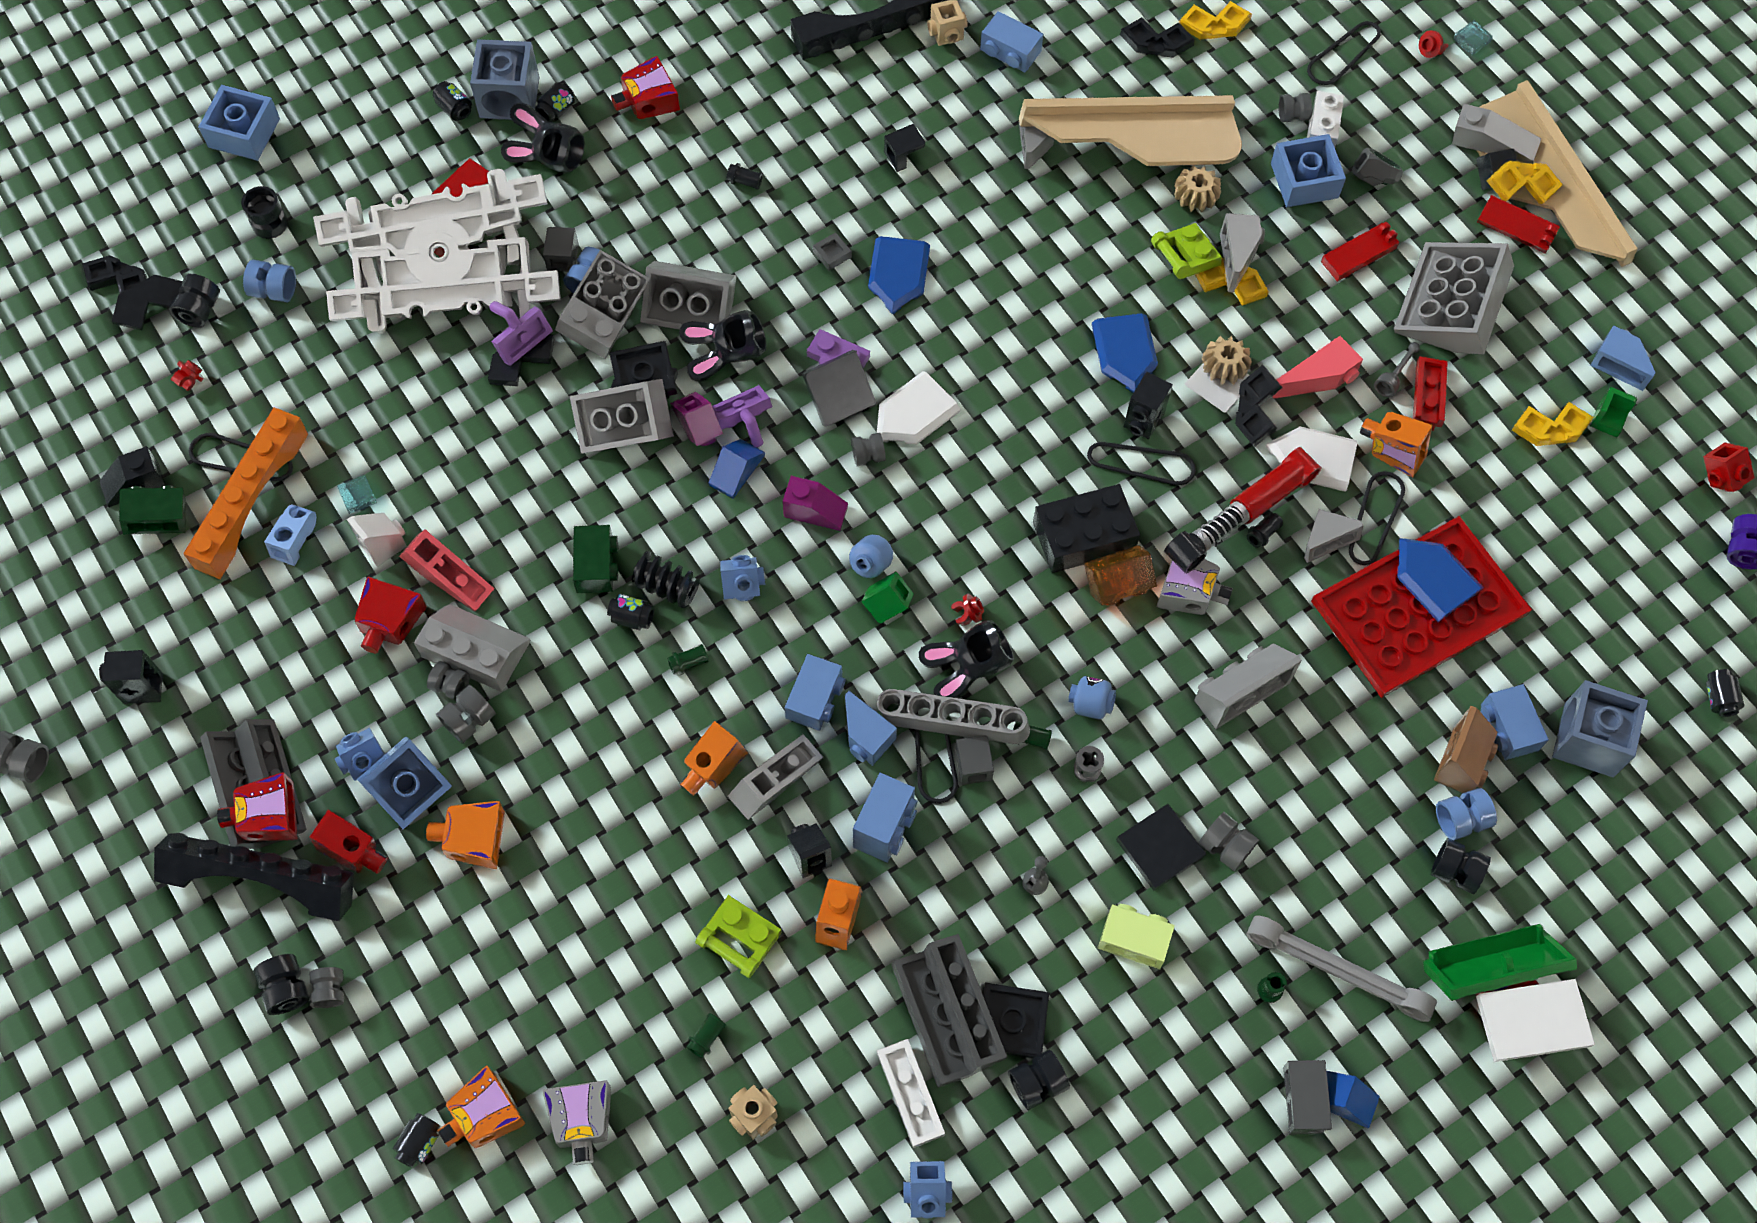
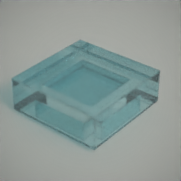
M1473 20L1456 32L1453 39L1473 55L1488 45L1493 36Z
M365 475L337 486L349 514L377 503Z

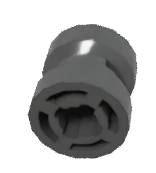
M1300 93L1295 97H1292L1290 94L1281 95L1278 104L1280 121L1290 122L1293 118H1298L1300 121L1310 120L1312 113L1310 94Z
M881 433L871 434L869 439H863L860 436L851 438L856 467L865 465L871 460L876 463L886 461Z
M439 661L434 665L429 674L427 688L436 693L442 691L448 698L456 701V696L468 686L470 674L461 669L453 670L450 664Z
M324 967L310 971V983L314 989L310 994V1006L315 1008H331L343 1005L344 993L340 990V984L344 980L343 969Z

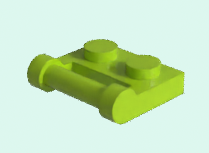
M1196 223L1168 233L1160 231L1151 238L1152 245L1163 253L1172 265L1173 273L1178 279H1184L1221 265L1222 256ZM1173 245H1175V247L1178 249V251L1181 253V255L1185 258L1186 261L1181 260V258L1172 248Z
M728 895L706 927L701 930L695 943L702 948L708 947L741 969V974L750 978L779 938L782 930ZM720 930L754 953L748 959L714 935Z

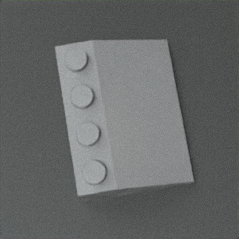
M1425 242L1396 321L1394 332L1455 353L1485 354L1514 268L1508 243Z

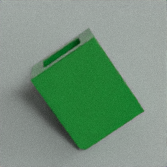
M1610 387L1598 404L1590 427L1618 437L1629 412L1637 402V397Z
M897 571L869 586L861 602L878 623H883L908 609L914 593Z

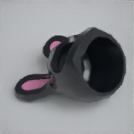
M519 102L512 106L510 109L511 120L535 134L532 143L513 140L505 142L502 145L501 154L506 161L522 163L537 160L546 167L563 173L571 172L577 168L581 162L585 147L584 136L577 128L566 124L548 122L528 104Z
M748 310L736 312L717 324L696 321L687 322L680 327L679 331L681 339L687 344L714 343L715 351L694 359L688 364L687 373L694 381L707 380L730 362L752 360L761 356L766 351V337L760 320L755 313Z
M992 620L983 621L975 625L955 642L930 643L921 647L919 651L920 662L928 668H937L955 662L959 663L960 669L940 681L933 691L934 695L958 699L976 679L996 674L1010 666L1014 660L1007 638L999 626Z

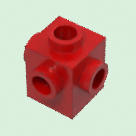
M1724 442L1703 456L1711 487L1727 492H1735L1755 478L1747 447Z

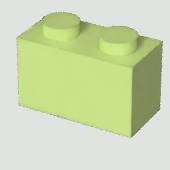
M1112 904L1098 949L1160 969L1165 961L1175 925L1168 923V920L1160 915L1150 914L1146 916L1137 913V910L1130 905L1118 904L1116 906Z

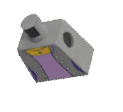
M1206 559L1187 574L1171 560L1156 607L1203 615L1206 613L1210 600L1228 605L1233 588L1216 583L1220 567Z
M608 1081L543 1089V1096L556 1144L559 1148L572 1147L573 1165L593 1163L592 1144L605 1142L608 1138L611 1086Z

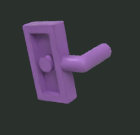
M493 301L490 304V310L505 318L509 324L506 330L491 341L504 363L509 366L553 332L541 309L535 306L518 319L511 308L497 301Z
M819 329L807 349V357L818 361L820 365L848 351L856 350L864 368L870 358V350Z
M759 385L712 406L721 430L734 427L738 422L744 421L752 445L754 447L763 445L764 442L755 416L772 408L770 397Z

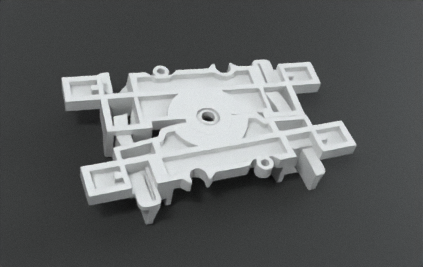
M495 169L487 174L489 184L468 187L463 183V192L459 197L451 196L449 187H445L442 193L412 198L409 204L404 195L395 194L392 197V204L395 207H390L385 203L370 206L371 210L368 211L370 223L364 224L360 201L356 197L346 200L347 211L313 217L319 246L325 247L348 242L350 253L352 254L355 289L326 291L329 320L340 321L367 318V327L370 331L384 334L387 329L386 318H402V315H405L407 318L412 319L411 311L417 306L422 307L423 316L426 318L432 312L461 310L466 304L469 313L479 315L483 308L482 302L489 307L493 301H497L507 307H512L511 292L518 294L520 317H522L530 310V303L560 301L558 271L530 273L529 243L525 237H519L516 225L522 222L521 209L548 204L542 175L527 176L508 180L507 182L504 170ZM402 199V203L397 204L398 200ZM504 230L506 239L487 240L488 248L469 249V245L482 242L485 233L487 236H491L492 233ZM438 247H442L445 251L444 255L440 258L434 255V251ZM506 264H521L520 273L504 275ZM473 305H477L476 310H472Z

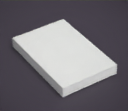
M1576 979L1480 993L1476 996L1494 1062L1589 1048L1595 1045Z

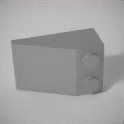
M662 379L569 396L581 454L674 436Z

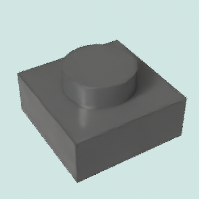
M836 232L813 245L814 254L828 271L852 258V251Z

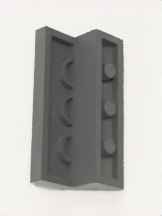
M246 719L235 731H206L200 737L220 809L234 806L233 791L237 787L282 772L292 780L274 719ZM294 788L298 835L307 829ZM235 826L225 827L230 846L234 847L243 846L248 849H257L282 841H247L236 833Z
M959 934L928 943L924 951L892 962L891 966L938 1088L968 1078L1007 1058Z

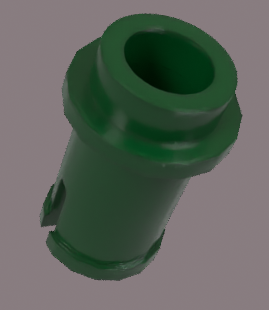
M702 644L679 654L673 652L672 656L667 658L674 675L677 673L683 675L685 670L709 662Z
M1015 722L1013 730L1018 729L1022 723ZM1029 725L1030 734L1022 743L1047 750L1052 730Z
M1272 972L1267 977L1261 979L1257 986L1259 997L1268 1003H1275L1280 1000L1285 990L1284 987L1287 986L1286 978L1281 973Z
M711 1013L708 1014L695 1036L688 1038L690 1042L687 1045L688 1050L700 1058H703L705 1054L709 1055L711 1053L709 1048L726 1024L717 1016Z

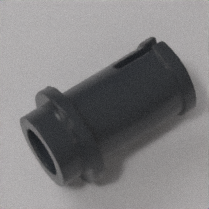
M736 163L735 165L730 164L726 179L731 181V184L740 183L758 190L762 183L763 173L743 168L740 163Z
M1268 512L1256 526H1251L1248 529L1246 536L1248 542L1256 548L1266 546L1269 538L1283 526L1282 518L1275 512Z

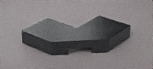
M1142 17L1122 28L1120 36L1137 53L1171 58L1191 48L1195 42V39L1180 23L1157 34Z
M110 255L82 263L87 285L91 291L117 284L119 293H122L147 279L144 269L125 264L120 259Z
M153 275L118 294L112 323L142 331L149 304L169 308L174 297L180 294L179 287L182 281Z
M549 334L511 366L504 363L499 353L495 352L491 359L488 375L489 384L518 386L522 362L551 364L555 340L554 335Z
M1263 364L1240 383L1239 406L1235 420L1237 427L1254 447L1277 429L1276 425L1260 406L1283 388Z

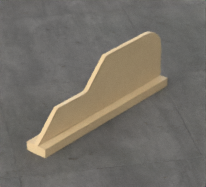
M1529 81L1518 84L1516 91L1480 106V108L1492 110L1540 137L1541 141L1533 164H1547L1563 184L1545 203L1540 205L1524 185L1510 199L1552 210L1577 249L1616 259L1621 267L1632 263L1638 248ZM1477 151L1480 157L1488 154L1485 152Z
M1233 95L1024 99L1019 115L1021 127H1036L1060 143L1109 142L1146 166L1226 164L1235 160L1242 148L1241 137L1232 112L1235 105Z

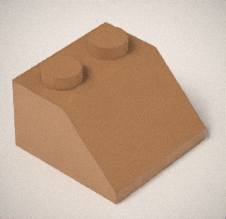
M1470 706L1453 728L1434 781L1462 793L1471 791L1476 787L1482 788L1488 776V771L1484 770L1487 760L1491 762L1498 749V744L1494 743L1498 733L1497 730L1476 707Z

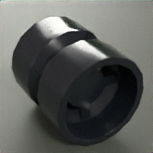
M258 186L253 187L243 195L241 200L242 209L257 236L266 239L276 238L286 230L288 219L273 189Z
M187 274L179 287L180 294L174 297L169 307V312L176 320L185 325L202 328L209 317L210 308L214 307L219 297L220 289L208 278L197 274Z
M1447 838L1435 858L1430 875L1447 883L1454 880L1456 887L1474 895L1484 880L1491 857L1475 850L1466 852L1464 845Z
M283 954L269 958L254 968L253 972L258 987L261 990H265L262 993V1000L267 1014L280 1015L300 1008L309 1001L310 997L305 982L298 979L301 975V970L294 954Z
M1050 1049L1034 1057L1032 1065L1024 1062L1008 1071L1011 1084L1021 1103L1028 1111L1044 1103L1046 1095L1055 1097L1070 1089L1066 1073L1058 1058Z

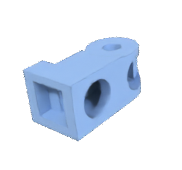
M293 504L286 508L264 541L270 558L293 566L296 565L300 558L299 550L307 536L314 530L317 518L314 511Z

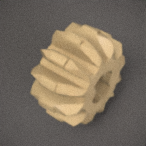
M1194 165L1190 170L1183 169L1174 185L1175 199L1180 200L1181 207L1189 206L1190 212L1195 208H1198L1201 212L1206 207L1212 209L1221 194V178L1215 177V170L1207 172L1205 165L1201 169H1197Z
M1219 336L1216 342L1210 341L1203 353L1202 363H1204V373H1210L1211 381L1218 378L1221 385L1226 380L1234 385L1238 379H1244L1252 361L1249 357L1250 348L1243 347V340L1234 342L1231 336L1225 341Z

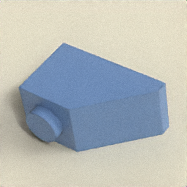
M1616 326L1611 328L1590 365L1641 391L1646 388L1655 374V370L1640 338Z
M848 691L845 695L850 752L859 761L864 762L866 760L873 766L897 739V728L852 692Z

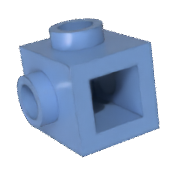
M738 555L733 557L732 560L720 561L724 600L736 598L739 601H748L753 599L754 596H760L759 585H765L763 567H757L756 557L750 558L748 555Z
M369 727L360 733L353 732L343 737L340 744L336 745L339 756L335 758V761L344 775L349 772L353 780L356 781L385 753Z
M944 1161L910 1162V1182H903L904 1203H910L911 1218L922 1217L929 1219L945 1217L946 1203H952V1181H946Z

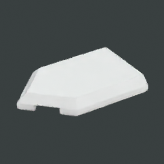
M922 371L879 404L877 433H881L883 442L890 440L905 441V444H918L958 414L960 408L957 402L927 372Z
M1300 426L1265 445L1269 452L1275 455L1280 464L1294 449L1301 447L1322 467L1320 473L1310 483L1346 492L1352 471L1357 440Z

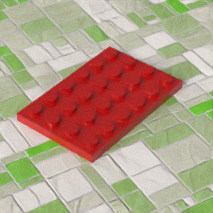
M1460 516L1416 539L1418 541L1443 544L1484 587L1482 591L1440 622H1437L1397 578L1399 549L1314 595L1311 600L1381 698L1522 619L1532 611Z

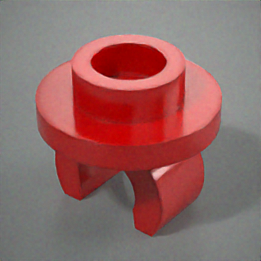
M1434 30L1426 31L1419 40L1420 53L1426 58L1442 55L1449 46L1447 43L1443 44L1441 34Z
M187 360L186 363L179 361L177 365L181 369L176 371L171 378L179 387L182 386L187 391L194 386L196 379L200 382L204 379L200 374L203 370L190 360Z
M968 593L963 596V601H957L951 605L952 610L956 612L964 609V615L956 619V623L961 626L970 624L972 620L975 623L982 620L984 607L977 596L973 597Z

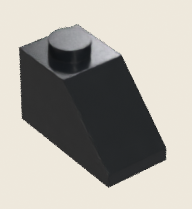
M147 446L118 456L100 479L101 488L108 507L119 504L120 489H129L133 486L144 488H161L166 486L160 465Z
M817 823L811 826L802 824L795 827L791 834L787 835L789 849L802 878L832 866L831 846Z

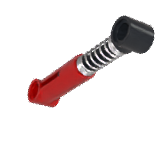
M1301 447L1294 449L1279 466L1232 499L1229 507H1226L1219 515L1214 516L1213 520H1209L1207 524H1203L1201 528L1192 533L1183 531L1166 546L1164 552L1184 573L1191 572L1205 559L1207 551L1211 549V546H1215V541L1220 542L1221 537L1226 538L1227 533L1231 534L1233 529H1238V524H1250L1298 487L1304 488L1320 473L1322 467Z

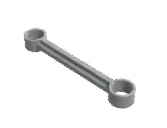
M1253 917L1246 936L1257 945L1268 949H1279L1398 1006L1402 1013L1413 1019L1423 1022L1431 1020L1437 1000L1430 994L1414 988H1404L1284 931L1280 924L1267 917Z

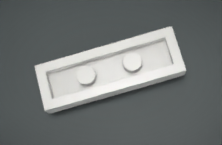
M906 1039L877 1050L878 1058L913 1148L945 1136L944 1129L909 1040Z

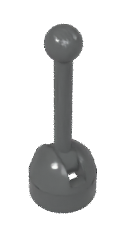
M1412 342L1409 345V351L1393 373L1384 372L1377 378L1374 388L1380 395L1392 397L1397 392L1400 386L1398 374L1411 356L1419 352L1420 345L1418 343Z
M1043 856L1035 859L1036 868L1029 869L1023 878L1024 889L1032 895L1044 893L1049 884L1048 875L1043 870L1046 868L1048 861Z

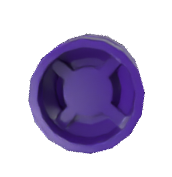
M1742 514L1733 520L1727 560L1736 567L1750 570L1757 569V514Z

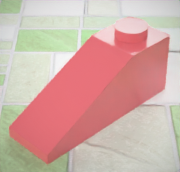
M1339 336L1276 379L1283 388L1272 397L1275 399L1336 389L1343 383L1350 384L1359 376L1360 372L1358 370L1363 358Z
M426 529L420 532L399 555L401 559L420 575L474 612L495 589Z

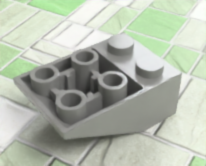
M600 250L559 317L555 330L606 359L649 283L650 278Z

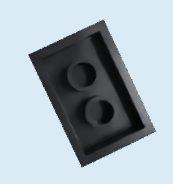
M1120 484L1035 506L1033 525L1051 573L1132 552L1137 548L1140 533Z

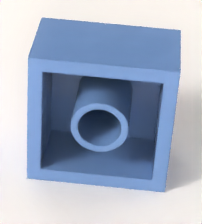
M221 85L198 128L208 148L258 161L280 117L272 98Z
M1330 134L1276 144L1271 166L1286 207L1339 198L1346 177Z
M404 737L357 778L402 829L406 828L452 787L407 737Z
M879 773L853 827V848L887 863L892 854L897 856L904 841L902 837L905 830L904 827H911L917 813L915 808L918 800L914 799L915 787Z

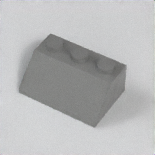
M653 261L646 267L645 276L650 278V281L643 292L641 323L680 330V327L687 322L696 321L717 324L730 316L737 275Z
M449 604L428 618L414 644L422 658L434 663L443 661L450 664L453 670L461 669L470 674L471 679L502 692L531 640L526 636Z
M1274 643L1265 649L1260 646L1253 650L1244 662L1239 664L1236 661L1223 670V675L1216 679L1209 677L1198 686L1199 690L1194 701L1214 728L1218 729L1290 684L1302 661L1300 657Z

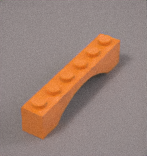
M275 407L272 409L183 553L195 570L218 579L222 578L236 554L243 526L258 495L276 471L296 456L308 436V432L300 417Z

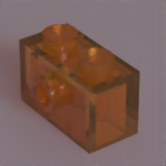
M1140 545L1084 563L1091 596L1101 605H1114L1122 598L1131 595H1143L1148 592V589L1157 587L1151 554Z

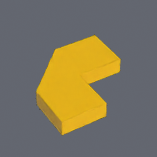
M1230 1L1215 17L1194 4L1179 20V23L1189 34L1199 40L1237 36L1251 20L1252 13Z
M1518 161L1504 163L1487 180L1497 195L1504 201L1509 200L1524 185L1539 205L1545 203L1563 186L1547 164L1520 163Z
M1223 258L1220 266L1195 274L1204 292L1227 285ZM1248 267L1234 291L1242 306L1266 298L1269 293L1258 271Z
M1570 402L1567 403L1555 421L1529 406L1511 431L1535 446L1571 443L1579 439L1594 417Z

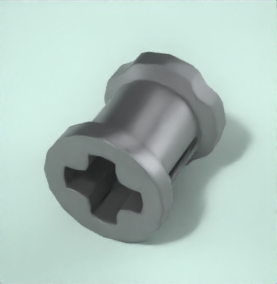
M1086 746L1079 750L1074 763V774L1077 779L1082 782H1094L1101 774V768L1104 765V755L1101 750L1094 746ZM1089 762L1094 763V766L1091 764L1088 767L1083 765L1084 763L1088 764Z

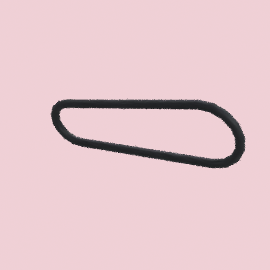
M1364 21L1356 25L1309 63L1307 67L1308 76L1312 81L1320 85H1330L1337 82L1380 38V27L1370 21ZM1369 25L1376 29V37L1334 79L1321 81L1312 75V65L1360 27Z
M205 433L199 435L191 442L188 451L191 460L200 466L234 472L235 468L197 460L193 454L195 444L206 437H214L245 448H249L250 444L216 433ZM292 461L287 462L289 468L286 474L280 477L272 476L270 480L282 481L288 478L293 471Z
M1097 442L1091 445L1087 452L1090 463L1096 467L1171 485L1187 484L1194 478L1196 473L1193 460L1187 454L1176 451ZM1104 446L1180 456L1190 463L1191 474L1183 481L1168 480L1100 464L1093 460L1092 451L1096 447Z
M1378 472L1368 481L1357 520L1362 521L1372 483L1379 476H1390L1396 479L1400 484L1401 493L1373 557L1368 561L1357 559L1353 553L1355 542L1350 544V558L1359 565L1365 566L1375 562L1404 498V482L1392 472Z
M915 729L917 779L920 794L932 803L941 804L948 802L955 796L958 790V778L949 734H944L954 782L953 790L947 797L935 799L928 796L923 789L919 730Z

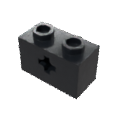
M1146 372L1130 398L1123 427L1136 436L1150 439L1165 414L1173 384Z
M143 650L105 652L104 663L99 667L100 680L123 704L161 702L163 673Z

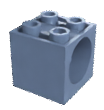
M477 39L470 85L479 117L511 120L510 109L519 102L528 104L535 110L540 76L532 42Z
M1585 680L1565 702L1552 758L1610 777L1616 776L1636 756L1648 700Z

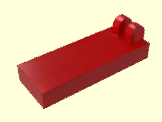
M1493 195L1490 196L1477 223L1545 254L1560 228L1559 225Z
M1388 222L1381 223L1323 255L1321 263L1338 282L1397 249L1400 243L1396 239L1398 234L1395 230L1389 231L1391 226Z
M1419 356L1416 363L1413 419L1433 425L1432 431H1434L1435 427H1442L1445 421L1448 361Z

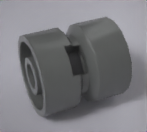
M468 685L456 696L455 704L449 702L436 713L437 718L444 727L462 744L476 732V725L483 726L496 715L491 705L471 685ZM463 712L468 716L466 720L460 717Z
M1 731L0 773L5 775L9 773L11 777L27 783H33L38 780L48 764V747L30 739L24 740L23 737L13 733Z
M1223 812L1205 832L1199 844L1211 854L1219 853L1220 861L1235 872L1260 840L1247 829L1239 830L1238 822Z

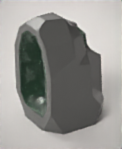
M1365 148L1352 168V172L1356 177L1372 186L1394 184L1399 182L1403 175V170L1398 164L1371 148Z

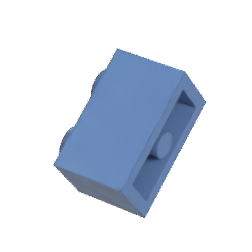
M998 11L981 33L980 50L991 57L1007 63L1010 67L1017 68L1026 73L1042 51L1044 34Z
M807 654L784 707L785 718L819 731L824 722L829 723L834 711V705L831 703L835 695L840 696L846 678L842 677V666Z
M1524 684L1489 693L1481 703V713L1498 732L1494 743L1498 744L1497 750L1502 753L1504 760L1539 751L1549 741Z

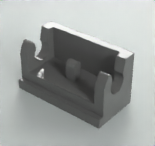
M1288 1061L1283 1067L1289 1135L1321 1134L1326 1130H1331L1332 1123L1326 1061Z

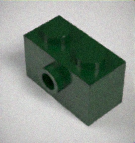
M167 485L161 488L133 486L129 489H120L119 522L123 535L186 533V498L183 488Z
M610 525L574 526L573 583L577 593L613 592V581H618V564L613 563V554H618L619 545L618 536L612 535Z

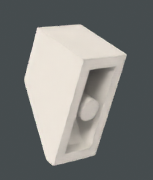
M385 513L356 515L347 519L359 544L376 566H379L407 547L402 537L406 532L396 519L391 522Z

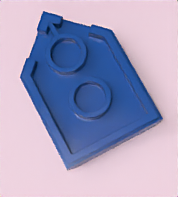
M883 236L875 239L868 288L884 302L885 307L891 314L900 310L901 306L910 300H915L924 294L930 253V244L925 241Z
M1141 313L1098 318L1091 325L1101 372L1107 377L1114 378L1126 385L1125 388L1134 393L1145 373L1149 372L1152 374L1158 366L1148 317Z
M1399 539L1397 578L1437 622H1440L1484 589L1443 544Z

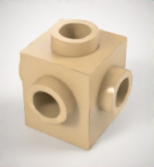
M947 0L931 4V20L927 21L930 36H935L938 46L964 40V28H967V18L957 0Z
M755 1085L748 1090L744 1087L731 1098L730 1102L732 1105L728 1109L732 1118L729 1122L741 1136L747 1133L754 1140L758 1135L761 1137L766 1135L776 1125L775 1119L778 1115L774 1106L777 1104V1101L765 1088L759 1091ZM753 1103L757 1104L759 1110L756 1114L750 1115L746 1112Z

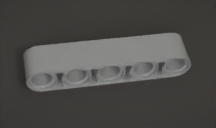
M897 689L885 690L877 699V706L882 717L897 727L970 738L987 736L990 741L1020 744L1030 734V727L1025 712L1013 706ZM894 703L900 704L897 710L893 712L886 711L889 705ZM922 708L930 709L927 715H916ZM953 712L960 713L958 719L954 721L946 720L949 714ZM982 717L991 718V721L986 725L976 724ZM1018 721L1022 723L1016 730L1007 728L1011 722Z

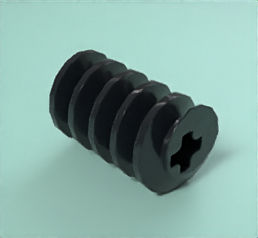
M646 551L634 568L632 582H635L637 588H645L648 593L653 594L656 592L659 598L667 597L670 603L674 604L677 602L681 608L688 607L698 590L700 579L693 581V571L691 570L685 576H682L683 567L680 565L674 571H671L672 562L669 560L663 567L660 566L661 556L657 555L651 562V552Z

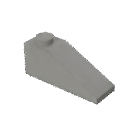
M1463 104L1455 127L1452 145L1485 153L1514 148L1516 160L1533 164L1541 138L1492 110Z
M1226 213L1220 231L1228 292L1235 291L1255 257L1258 245L1264 242L1265 229L1261 227L1260 219L1257 215Z
M802 734L745 776L728 797L749 820L821 761L823 756Z

